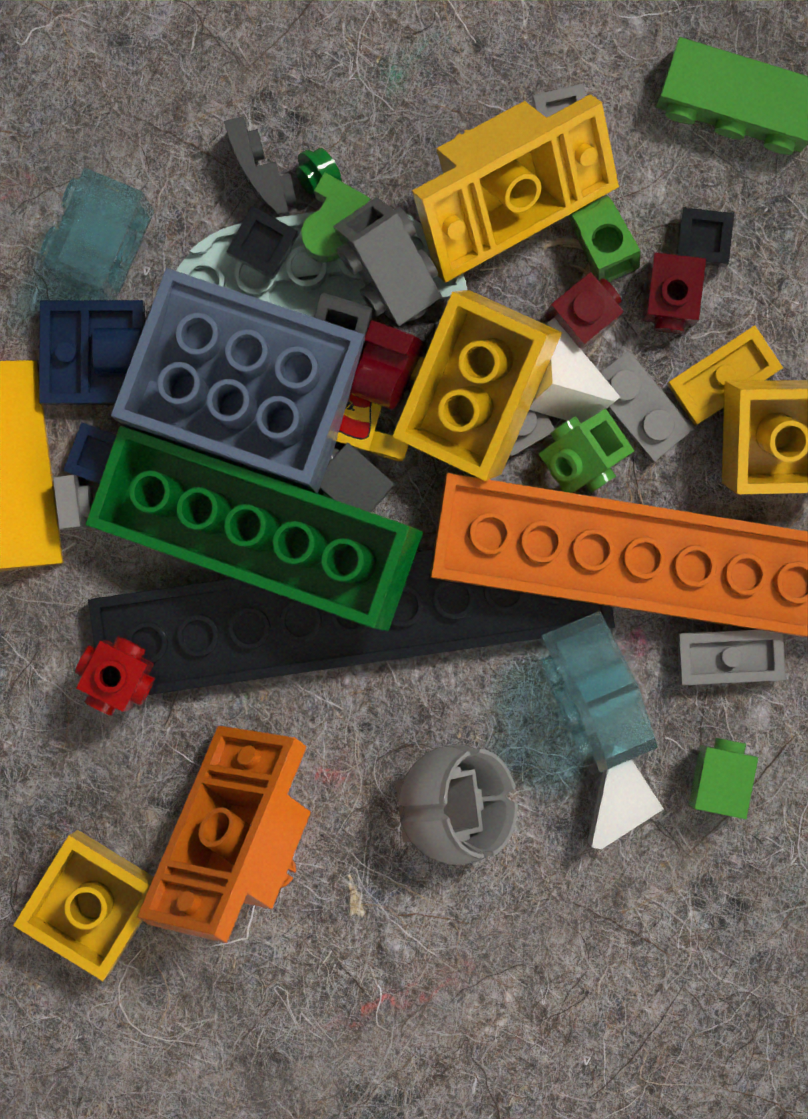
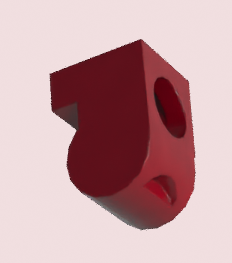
M371 320L365 336L367 344L355 372L351 393L358 398L388 409H394L406 390L425 342L412 334Z

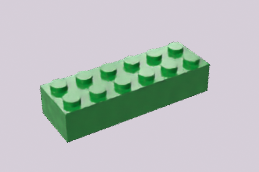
M123 426L119 427L85 524L371 628L389 631L423 534V531Z

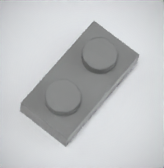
M629 350L601 372L620 396L607 409L652 463L694 430Z
M763 630L677 633L680 685L786 680L783 633Z

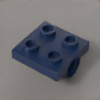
M40 300L39 403L42 405H115L145 326V302L143 300Z

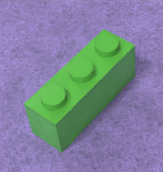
M679 37L673 49L656 104V108L666 111L665 116L667 118L688 125L695 124V120L715 126L714 131L717 134L731 139L742 140L746 135L763 140V146L766 149L779 154L791 155L794 150L798 152L804 150L808 145V76Z

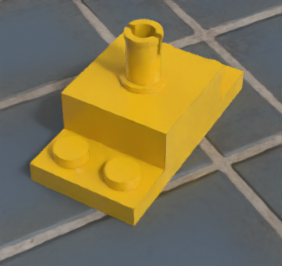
M590 94L546 118L526 101H523L471 130H464L463 134L459 133L454 139L437 147L436 150L443 174L412 190L431 260L438 271V277L446 283L619 187L603 104Z

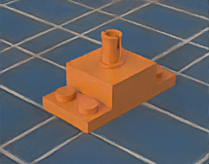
M225 726L217 727L137 918L151 926L227 943L243 903L268 909L273 908L280 888L287 886L293 879L292 876L287 874V871L296 872V864L292 858L311 811L287 795L306 750V745L295 737Z

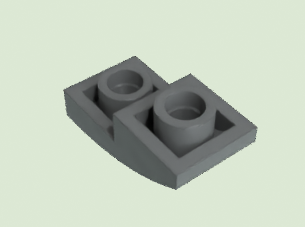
M244 116L225 120V128L238 164L258 199L275 218L290 216L288 206L297 204L290 174L280 176L276 161L256 165V161L264 160L265 156L258 129L248 131Z

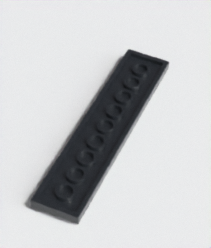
M433 549L416 552L389 631L371 628L235 578L88 599L95 648L101 640H109L114 643L117 636H120L146 649L142 658L154 663L149 675L155 678L148 695L615 628V622L611 606L429 578ZM109 666L103 672L102 678L106 685L114 687L120 682L121 674L116 667Z

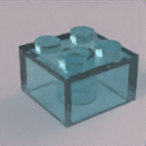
M84 167L79 180L72 178L64 192L61 206L66 211L59 227L52 226L43 241L41 255L46 257L43 266L62 283L103 300H117L155 211L142 191Z
M600 611L542 635L549 656L540 659L552 689L560 686L552 690V694L563 719L567 718L571 726L569 729L581 757L591 754L599 772H603L658 748L639 686Z

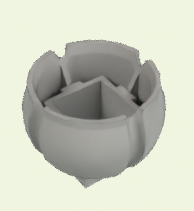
M451 745L437 748L424 754L416 761L404 779L395 780L403 843L411 842L419 851L431 859L448 865H464L470 862H478L487 856L498 854L507 845L513 834L517 819L518 803L510 801L507 796L516 787L509 769L493 752L477 749L469 745Z

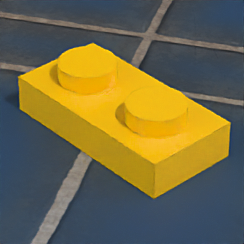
M754 325L670 380L667 385L694 426L724 408L725 381H765L783 369V366Z

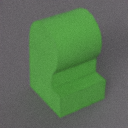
M324 172L314 190L316 200L322 202L323 205L319 211L310 214L304 221L301 234L307 254L316 261L328 263L340 258L336 248L342 245L333 226L370 202L371 198Z
M605 195L569 215L574 233L585 251L584 254L590 264V270L598 281L604 278L610 282L640 268L641 250L609 196Z

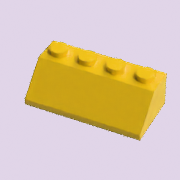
M0 361V572L62 564L64 561L44 406L39 403L38 361Z

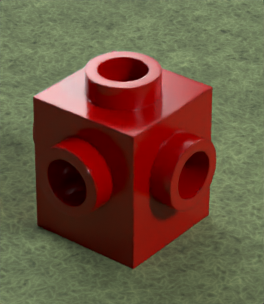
M117 636L114 643L109 640H101L96 648L89 645L82 654L75 669V674L81 676L76 689L88 694L84 703L110 716H113L116 709L122 712L131 710L134 703L142 706L155 681V678L149 675L154 663L142 658L146 649L120 636ZM109 666L116 667L121 674L120 682L114 687L106 685L102 678L103 672Z

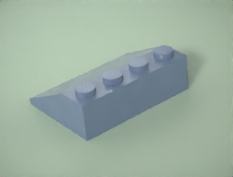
M166 268L111 416L126 428L318 494L336 444L365 335Z

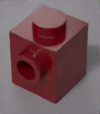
M654 252L648 265L642 321L653 322L654 330L664 333L681 334L685 333V326L693 327L700 317L706 258Z
M590 272L555 300L545 312L544 317L548 322L555 318L579 348L583 350L611 327L624 311L619 306L622 300L616 289L604 278L598 281Z

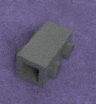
M376 197L333 226L342 242V245L336 248L347 269L353 275L359 273L366 286L360 289V294L367 306L373 307L372 312L374 315L379 316L384 313L395 324L400 326L406 321H412L421 317L431 304L442 298L433 281V278L438 276V271L423 249L417 250L411 237L416 234V229L401 207L393 210Z

